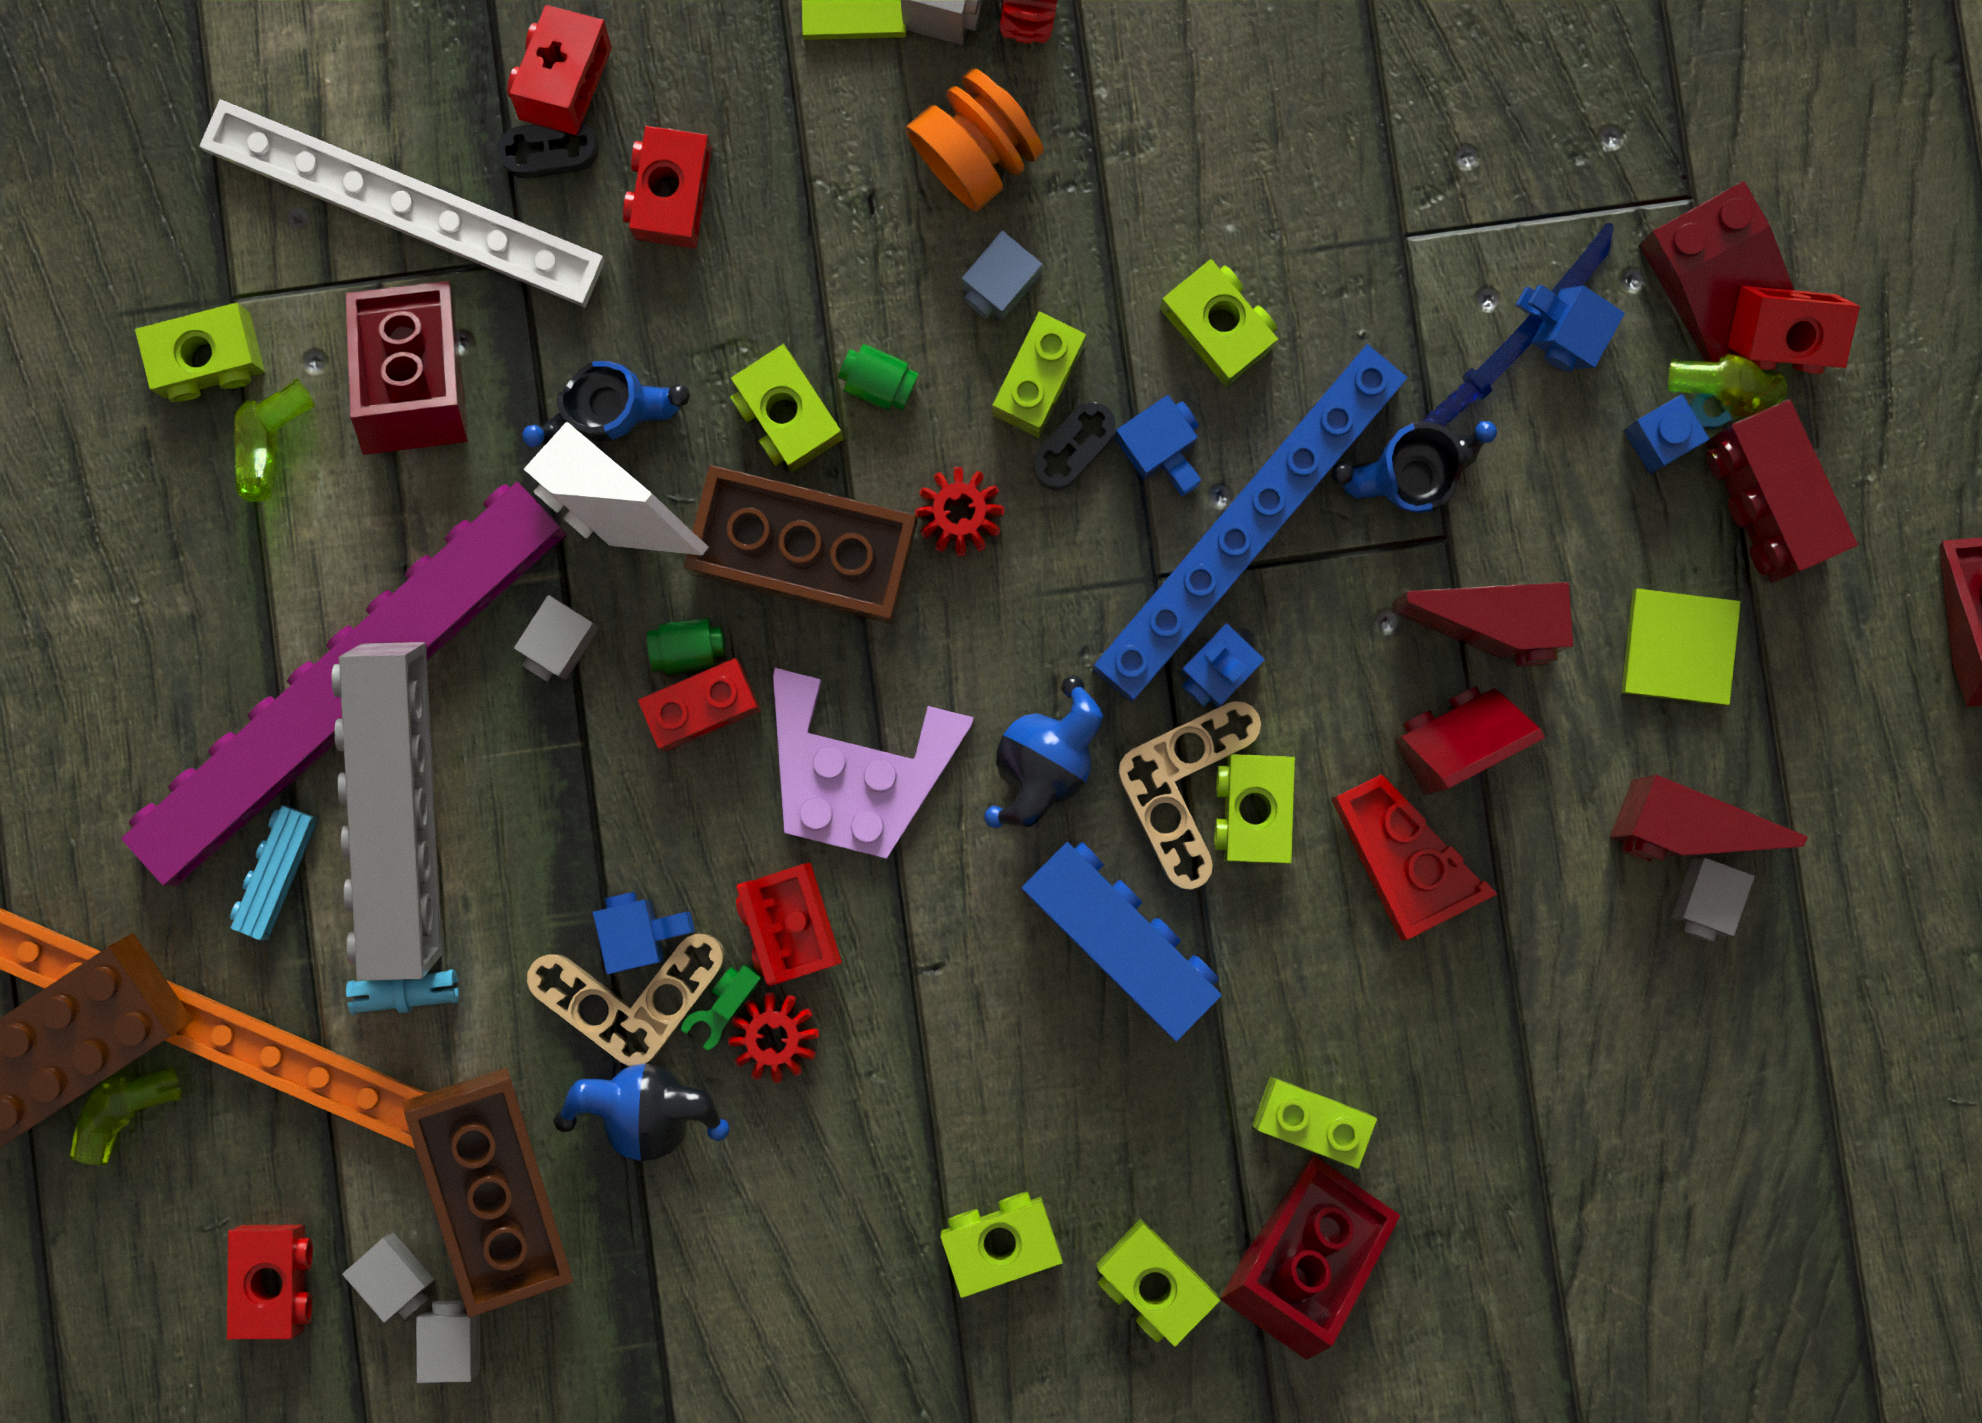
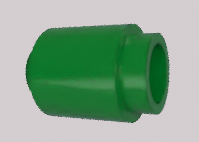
M863 343L859 352L849 349L837 378L846 381L843 392L887 411L890 410V407L903 411L919 373L909 369L908 362Z
M710 617L659 624V629L647 631L648 655L653 672L665 671L668 676L706 671L717 666V658L726 657L722 626L713 627Z

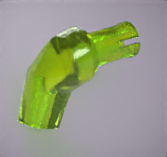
M1726 354V357L1720 358V362L1686 361L1672 358L1670 363L1669 393L1716 394L1717 400H1721L1722 407L1737 417L1753 416L1782 403L1787 395L1786 380L1781 373L1762 371L1754 362L1737 355Z
M295 378L293 382L261 402L257 400L251 402V400L247 399L236 412L234 423L235 488L237 493L249 502L265 501L272 498L278 470V444L276 436L279 433L277 430L309 409L316 407L315 401L299 378Z
M170 1067L161 1072L127 1081L124 1076L119 1077L118 1074H115L100 1082L92 1091L79 1114L73 1136L70 1159L89 1165H107L116 1136L123 1127L130 1123V1118L135 1115L134 1111L170 1101L181 1100L180 1087L176 1088L174 1085L179 1083L174 1068Z

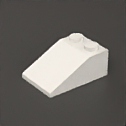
M568 422L559 429L524 468L527 473L540 483L533 492L556 513L563 506L568 508L569 511L563 519L586 539L592 532H595L609 546L703 555L709 548L650 491Z

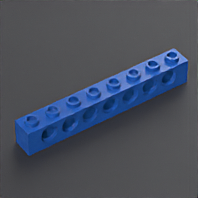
M1366 344L1093 665L1092 671L1132 704L1408 377L1370 345Z

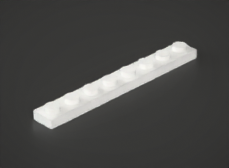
M221 99L217 104L199 146L204 152L585 308L606 261L600 254Z

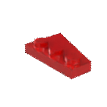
M1382 774L1331 799L1401 941L1408 940L1497 895L1486 881H1481L1463 863L1464 859L1452 846H1447L1425 824L1426 819Z

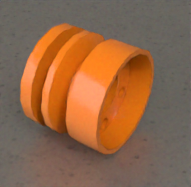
M971 69L962 77V84L966 92L958 86H951L946 91L947 99L955 113L954 117H951L936 105H930L905 127V131L917 153L943 185L970 210L978 212L1003 190V183L994 167L995 164H998L1012 175L1019 176L1024 171L1025 166L1020 156L1027 161L1035 162L1044 154V147L1029 118L1014 98L978 69Z

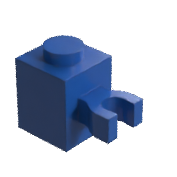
M1537 285L1535 290L1525 287L1515 306L1527 314L1543 321L1531 343L1546 352L1544 359L1549 364L1565 372H1572L1573 369L1595 368L1625 314L1585 286L1564 288L1559 291L1558 295L1543 285Z
M1713 385L1695 395L1690 404H1688L1684 395L1681 394L1639 418L1623 430L1649 474L1656 472L1708 441L1709 437L1704 430L1717 429L1733 419L1728 410L1717 417H1709L1705 414L1703 410L1704 402L1718 394Z
M1166 395L1116 429L1115 441L1143 481L1162 468L1181 498L1199 486L1201 482L1200 477L1182 455L1195 446L1198 436L1194 430L1199 427L1196 418L1184 402L1181 401L1175 405L1170 396Z
M1226 623L1179 672L1186 679L1181 687L1202 707H1205L1210 702L1217 709L1265 659Z
M635 892L605 898L606 909L593 912L607 974L663 962L665 959L660 940L695 932L691 912H683L655 919L651 900L637 901Z

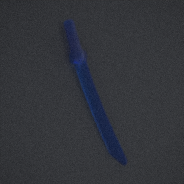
M1606 223L1573 266L1551 290L1553 293L1558 295L1561 289L1583 286L1609 253L1614 229L1612 223ZM1529 315L1477 370L1473 368L1468 370L1461 377L1463 383L1459 388L1454 390L1446 400H1443L1434 411L1432 410L1420 422H1431L1446 427V424L1455 419L1459 412L1465 410L1471 401L1473 402L1477 398L1485 399L1493 391L1491 385L1531 345L1543 321Z

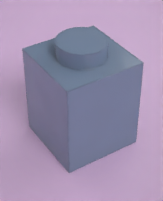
M1001 231L962 277V289L967 293L963 299L982 317L987 319L992 313L1002 322L1042 275V263L1004 231Z

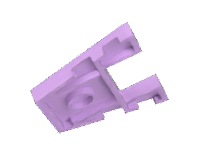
M775 668L773 681L784 833L888 859L937 779L948 765L951 757L969 732L974 717L928 706L914 759L809 733L822 680Z

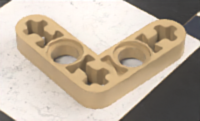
M1234 701L1227 703L1129 751L1124 755L1119 764L1118 775L1123 789L1166 877L1178 888L1194 889L1202 886L1212 874L1213 863L1211 855L1175 781L1246 748L1256 740L1261 728L1260 717L1254 707L1245 702ZM1234 711L1238 718L1247 716L1250 720V725L1244 729L1246 738L1239 740L1235 734H1229L1218 740L1219 744L1224 747V750L1215 753L1212 737L1201 725L1211 721L1212 730L1215 731L1229 722L1228 712ZM1186 733L1197 735L1204 744L1203 756L1199 761L1191 764L1179 760L1174 750L1177 738ZM1139 756L1144 763L1153 761L1156 765L1157 770L1150 774L1155 789H1158L1165 783L1170 791V794L1154 797L1144 807L1141 806L1137 798L1138 795L1148 794L1143 782L1140 779L1131 781L1128 777V772L1134 768L1132 759ZM1168 803L1179 811L1180 824L1172 833H1159L1151 825L1150 814L1158 804ZM1187 830L1190 832L1193 841L1182 844L1190 857L1199 855L1203 863L1196 869L1198 878L1190 881L1187 875H1176L1174 867L1180 863V858L1175 848H1172L1165 854L1160 845L1163 842L1178 839Z
M694 934L685 938L632 1007L570 959L562 955L549 954L535 960L527 972V984L529 990L537 999L618 1061L628 1066L646 1064L657 1056L720 973L725 963V952L722 944L715 937L708 934ZM706 943L712 948L708 957L714 963L710 969L703 966L699 967L691 976L690 980L699 982V986L693 992L683 979L670 975V971L676 965L681 973L684 972L692 961L691 955L687 953L689 947L701 948ZM560 965L564 969L560 978L571 988L576 987L578 979L586 984V987L573 996L568 1009L561 1004V1001L569 996L557 987H552L548 991L542 988L545 978L540 974V971L543 967L553 969ZM665 984L676 986L683 996V1004L680 1010L673 1015H665L659 1012L654 1004L656 990ZM589 995H599L608 1004L609 1014L600 1025H590L581 1017L580 1005ZM620 1010L628 1016V1019L620 1024L631 1033H635L641 1028L647 1032L644 1042L649 1049L646 1054L642 1051H637L629 1055L625 1051L628 1041L617 1032L612 1034L610 1041L603 1036V1033L615 1024Z

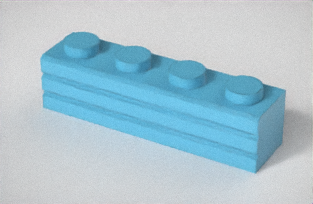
M281 805L280 810L276 809L273 812L268 824L271 832L267 841L263 840L256 852L255 857L259 859L254 871H249L244 880L243 889L246 890L241 902H236L231 911L230 919L233 920L231 929L260 941L269 940L319 818Z

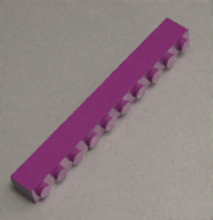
M518 481L511 487L504 484L491 493L483 503V506L486 508L483 513L471 523L466 519L457 524L445 536L444 541L447 545L433 558L425 555L417 560L406 571L405 576L408 580L394 593L386 590L378 595L367 606L365 611L369 615L354 629L348 625L338 631L326 644L329 651L315 664L312 661H308L298 667L288 677L287 682L290 686L276 699L269 696L258 703L249 712L247 717L250 719V722L236 735L233 732H229L218 739L208 750L211 757L197 770L191 767L182 772L168 786L172 792L157 806L154 803L148 804L130 819L129 825L132 829L121 840L163 886L180 885L335 745V723L338 718H342L341 697H335L333 694L332 669L334 664H339V656L364 643L426 642L428 661L567 535Z

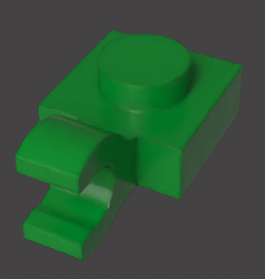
M749 964L743 965L739 972L730 967L712 990V993L719 997L712 1006V1009L690 1014L684 1020L681 1031L687 1034L697 1022H706L711 1027V1036L703 1047L707 1051L714 1048L721 1041L726 1026L739 1012L764 977L760 976L757 970Z

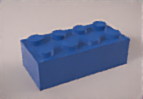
M1066 842L1020 889L1166 1034L1177 1042L1222 996L1213 986L1220 978L1198 956L1195 957L1193 955L1187 961L1175 949L1181 942V939L1161 919L1155 918L1149 923L1136 910L1143 903L1141 899L1121 880L1112 886L1098 872L1105 864L1083 842L1075 849Z

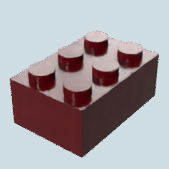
M1791 399L1734 423L1706 441L1709 449L1706 452L1708 466L1717 480L1723 479L1731 496L1728 499L1730 514L1740 528L1745 527L1753 544L1749 549L1753 564L1761 575L1767 574L1770 583L1858 546Z

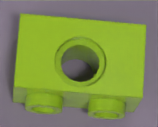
M1210 259L1162 298L1160 310L1226 388L1274 349L1278 341L1274 334L1277 326L1261 306L1257 305L1253 309L1240 294L1244 287L1234 272L1225 265L1219 269L1214 261ZM1219 309L1229 311L1236 320V327L1228 332H1220L1211 326L1208 315Z
M237 302L135 329L149 388L164 399L169 398L170 402H184L201 396L200 389L220 385L221 389L242 387L252 382L251 376L265 373L251 313ZM202 345H211L212 355L210 360L204 366L193 367L192 356L195 350Z
M1039 311L992 405V416L1039 438L1085 347L1086 334Z
M784 343L731 377L738 392L731 395L730 398L746 423L756 418L766 433L758 441L775 466L784 461L791 473H793L844 439L840 428ZM780 400H790L798 407L796 416L788 423H776L769 418L771 407Z
M1231 754L1227 757V766H1218L1216 796L1225 798V819L1216 818L1214 848L1215 850H1224L1223 862L1291 863L1295 757ZM1246 795H1257L1267 805V815L1260 824H1250L1240 814V803Z
M1270 1076L1252 1126L1260 1132L1359 1169L1377 1118L1361 1110Z
M1023 1192L999 1201L1000 1210L980 1217L978 1209H974L948 1219L950 1227L941 1230L940 1237L961 1298L1063 1263L1041 1196L1030 1199L1029 1193ZM995 1228L1009 1230L1016 1240L1013 1249L1004 1255L991 1253L984 1243L988 1232Z
M1142 1219L1096 1264L1098 1271L1103 1275L1097 1283L1119 1305L1127 1299L1141 1313L1135 1321L1157 1343L1165 1337L1176 1347L1220 1301L1217 1294ZM1157 1272L1165 1275L1168 1278L1169 1285L1162 1297L1148 1299L1139 1292L1140 1282L1147 1274Z

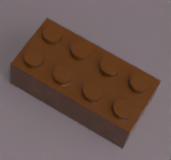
M709 465L692 531L709 548L703 555L687 554L683 568L693 576L893 625L918 525L917 517L913 514Z
M134 933L108 946L0 1018V1148L194 1021Z
M507 1067L403 1101L405 1118L468 1318L573 1283L574 1281Z

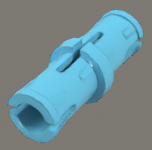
M454 969L445 972L427 973L423 979L348 981L346 997L369 995V997L355 998L353 1001L347 1002L351 1015H356L362 1012L397 1009L398 1013H408L412 1011L414 1006L458 1003L459 987L436 988L452 986L453 983H457V974Z

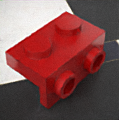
M811 862L737 884L736 887L739 895L736 899L737 912L742 923L749 927L755 946L752 949L753 963L758 974L765 978L768 986L842 963Z

